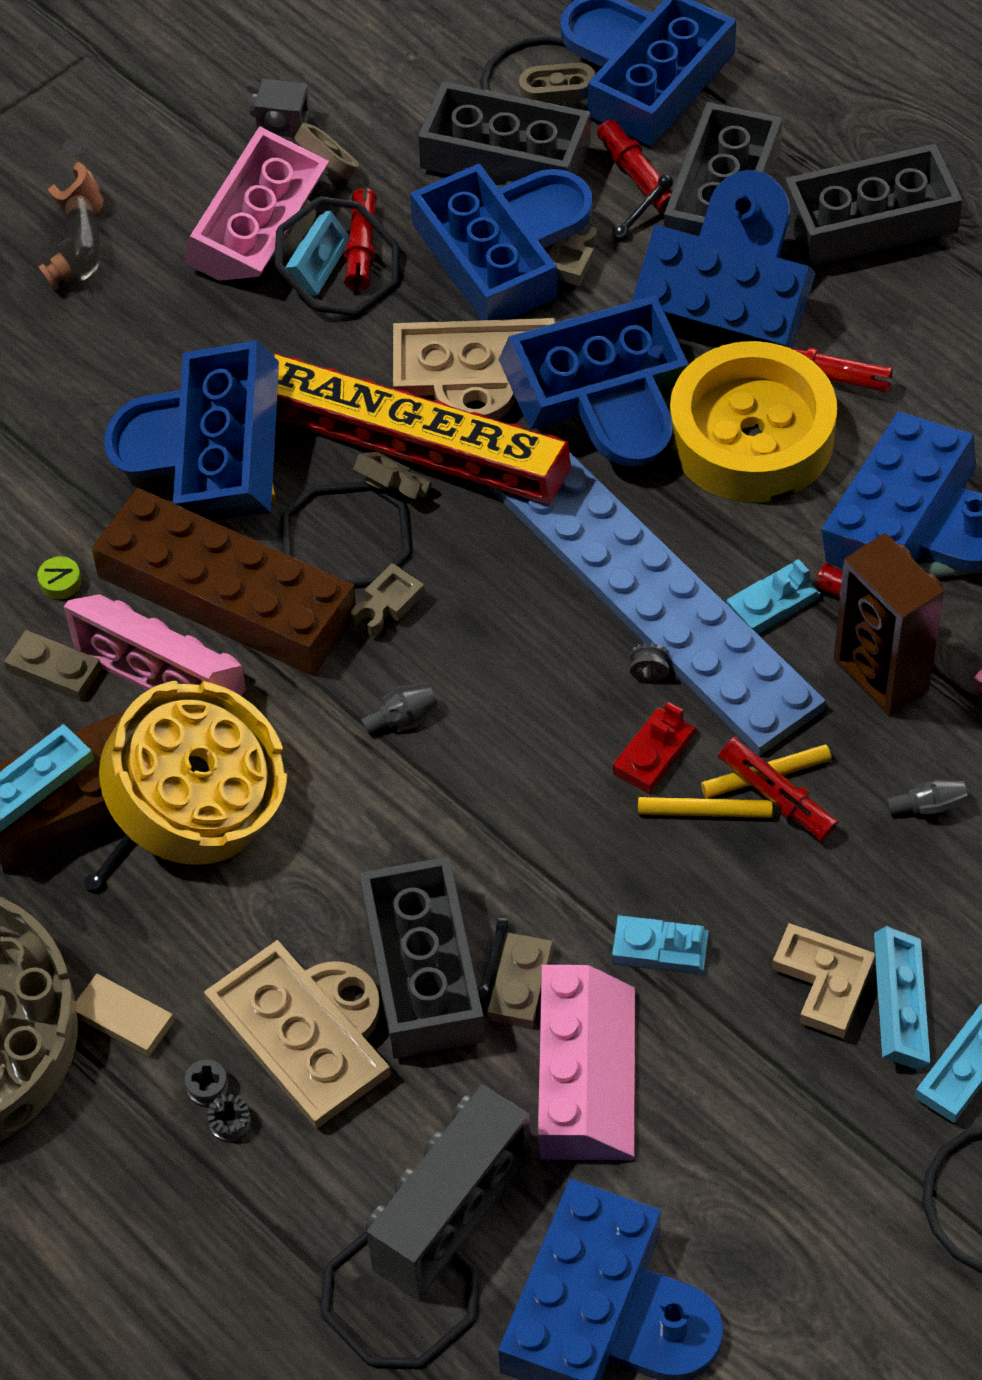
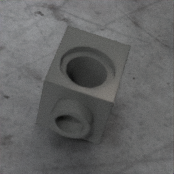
M262 79L258 94H253L250 102L251 117H256L257 129L260 126L278 136L295 137L302 123H307L310 103L306 83Z

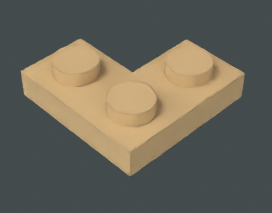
M789 923L773 959L772 969L813 984L800 1015L801 1024L844 1039L875 963V953Z

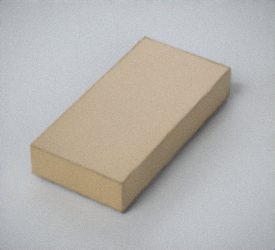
M99 974L94 976L76 1001V1012L79 1020L147 1057L152 1054L175 1022L172 1013Z

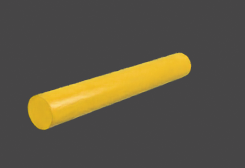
M824 744L767 763L783 776L831 761V753L828 746ZM753 766L749 767L763 780H769L764 775H762L758 770H756ZM736 772L701 782L702 792L706 799L751 786L749 782Z
M638 797V815L772 818V801Z

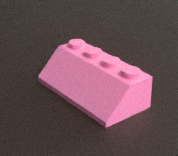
M259 126L190 235L184 263L219 281L261 276L275 253L276 230L278 226L302 209L326 170L329 161Z
M98 594L68 600L64 605L74 649L100 659L102 669L146 691L171 681H177L178 684L200 685L202 681L225 687L240 696L246 690L242 665L233 656L214 652L206 648L195 637L190 635L184 637L170 630L159 619H148L134 612L129 605L120 600L112 601Z
M542 965L538 1115L539 1159L634 1161L635 987L589 965Z

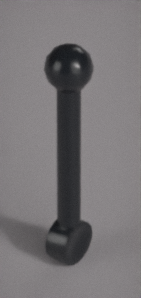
M670 175L660 176L656 188L624 223H618L613 227L612 232L617 240H625L629 236V228L663 190H668L673 186V178Z
M127 834L97 873L90 874L85 878L84 885L89 893L95 894L102 890V879L132 842V839Z
M499 916L496 933L482 984L477 987L481 1003L490 1001L493 993L490 986L503 938L508 929L509 918Z

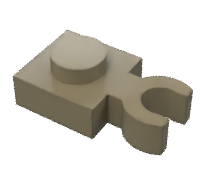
M591 227L587 235L580 236L576 233L566 238V241L561 240L553 244L548 255L557 266L558 281L580 287L593 261L597 234L595 227Z
M379 452L359 454L353 470L366 476L365 482L369 485L383 490L393 486L404 495L413 499H417L418 495L425 498L432 484L430 480L411 473L410 468Z
M391 563L364 590L366 601L360 602L353 607L351 611L352 624L356 626L363 618H372L373 620L367 624L368 634L372 637L378 635L382 631L384 619L388 615L399 621L425 595L424 584Z

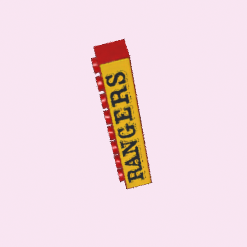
M276 353L273 355L279 361L276 420L548 505L552 503L572 469L568 442L554 435H544L527 430L517 424L504 423L488 418L478 412L471 413L451 407L441 401H432L418 397L405 390L385 387L369 379H359L340 373L332 368L326 369L306 363L299 358H290Z

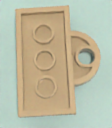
M554 318L393 323V389L405 390L415 396L435 395V401H441L451 407L471 413L478 412L488 418L499 420L510 411L515 402V395L498 360L508 337L554 324ZM474 400L482 401L486 404L480 409H470L465 406L468 402Z
M276 940L204 991L205 1001L316 1129L391 1075L390 1066L366 1040L375 1030L380 1017L378 990L372 978L355 965L332 961L317 964L305 971L283 945ZM348 986H358L365 991L364 995L356 1001H345L339 996L340 992Z

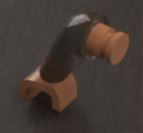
M80 162L75 163L73 168L76 181L67 190L61 192L55 184L47 189L58 208L66 215L67 225L66 236L55 246L58 254L50 258L51 264L47 267L44 264L38 266L40 272L54 291L59 288L57 283L62 280L67 283L76 278L78 282H82L90 277L97 270L101 257V243L96 215L103 207V198L92 173Z

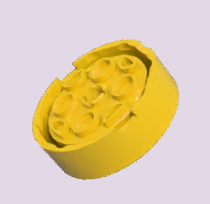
M747 341L714 348L692 361L683 370L674 385L670 402L672 420L671 450H674L677 459L681 463L680 469L692 482L719 497L739 502L771 501V496L791 490L795 494L809 486L820 476L832 456L837 417L835 391L820 367L803 354L788 347L768 342ZM758 424V428L762 433L749 436L741 430Z
M171 681L147 690L134 700L110 734L100 759L99 777L101 791L109 812L124 833L142 848L163 859L177 863L193 865L216 863L229 859L244 850L257 837L277 811L284 796L287 783V773H284L280 754L283 748L275 730L265 716L253 704L237 693L225 687L204 681L200 685L178 684L177 681ZM198 756L204 759L208 764L209 771L199 772L196 770L193 773L189 757Z

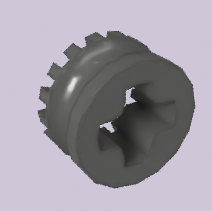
M643 643V647L640 644L637 645V648L633 647L631 651L632 663L630 664V674L634 678L644 682H657L667 677L669 673V665L667 664L669 661V651L666 650V647L663 646L661 648L660 644L654 647V643H650V646H647V643Z
M205 1059L193 1063L187 1069L184 1077L187 1094L193 1103H197V1106L205 1105L206 1108L211 1103H214V1099H220L221 1095L227 1096V1090H229L228 1080L221 1064L214 1060ZM204 1074L207 1076L212 1074L213 1080L216 1083H211L206 1091L200 1090L199 1083L197 1082L203 1080Z
M229 1094L226 1097L221 1095L220 1099H214V1103L209 1105L207 1118L210 1131L221 1142H237L250 1131L251 1117L246 1102L242 1101L239 1096L234 1097L232 1094ZM227 1111H235L236 1118L240 1120H235L230 1128L224 1126L223 1121L218 1120L224 1119Z

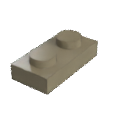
M28 630L24 631L4 661L7 672L78 701L83 699L102 670L100 659Z
M513 933L507 934L487 1012L488 1021L528 1029L534 1028L541 1000L542 965H549L553 941Z

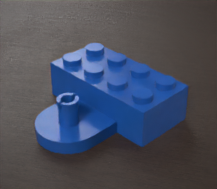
M574 0L562 13L561 38L564 45L571 52L602 67L588 82V112H590V117L602 123L609 119L612 121L615 119L627 135L652 147L735 54L737 20L694 0H663L652 13L624 0Z
M480 163L410 193L413 227L481 320H510L557 299V266L544 248L581 231L587 225L592 215V193L587 183L571 172L557 169L538 171L498 188Z
M755 170L739 171L726 177L714 190L700 236L654 224L632 301L656 295L667 316L760 342L775 343L793 348L816 272L807 265L779 258L791 214L790 202L785 190L774 178L766 173Z
M656 295L509 336L498 359L530 430L580 416L592 443L604 457L614 463L633 467L646 465L654 461L667 446L672 435V420L660 392L674 388L678 377L689 365Z
M258 340L184 352L180 390L135 398L124 404L113 415L107 426L104 438V447L108 459L120 471L133 478H150L175 474L173 504L211 521L270 513L279 361Z
M898 411L821 529L826 562L843 567L844 558L886 532L897 544L904 545L910 551L916 563L920 557L960 570L982 572V494L964 488L976 470L974 434Z
M569 1178L498 1349L500 1373L519 1380H603L609 1363H613L657 1380H690L710 1368L719 1354L723 1333L722 1319L715 1303L707 1294L692 1285L647 1270L660 1236V1209Z

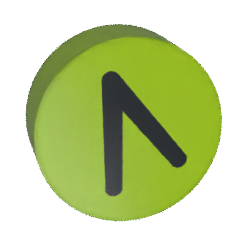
M68 557L50 558L38 570L37 577L40 589L49 598H68L74 595L81 586L79 567L75 561Z

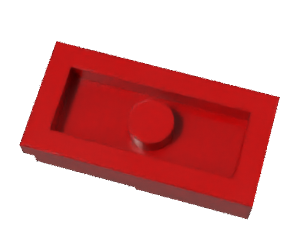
M667 702L664 709L657 707L614 762L613 775L650 795L696 734L697 727L684 721V710L674 704Z

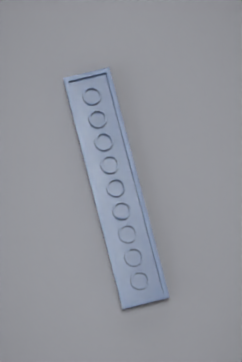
M570 452L572 469L550 505L487 486L644 643H647V646H650V643H654V647L657 644H660L661 648L663 646L666 647V650L669 651V661L667 663L669 668L758 756L767 752L825 710L826 700Z

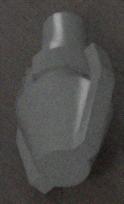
M429 683L399 686L383 697L385 704L379 706V711L361 720L368 735L386 726L389 729L396 726L398 732L418 727L439 708V704Z
M929 780L915 786V789L908 790L909 794L887 798L891 815L913 811V814L937 815L939 812L942 814L955 806L969 801L964 781L934 780V782Z

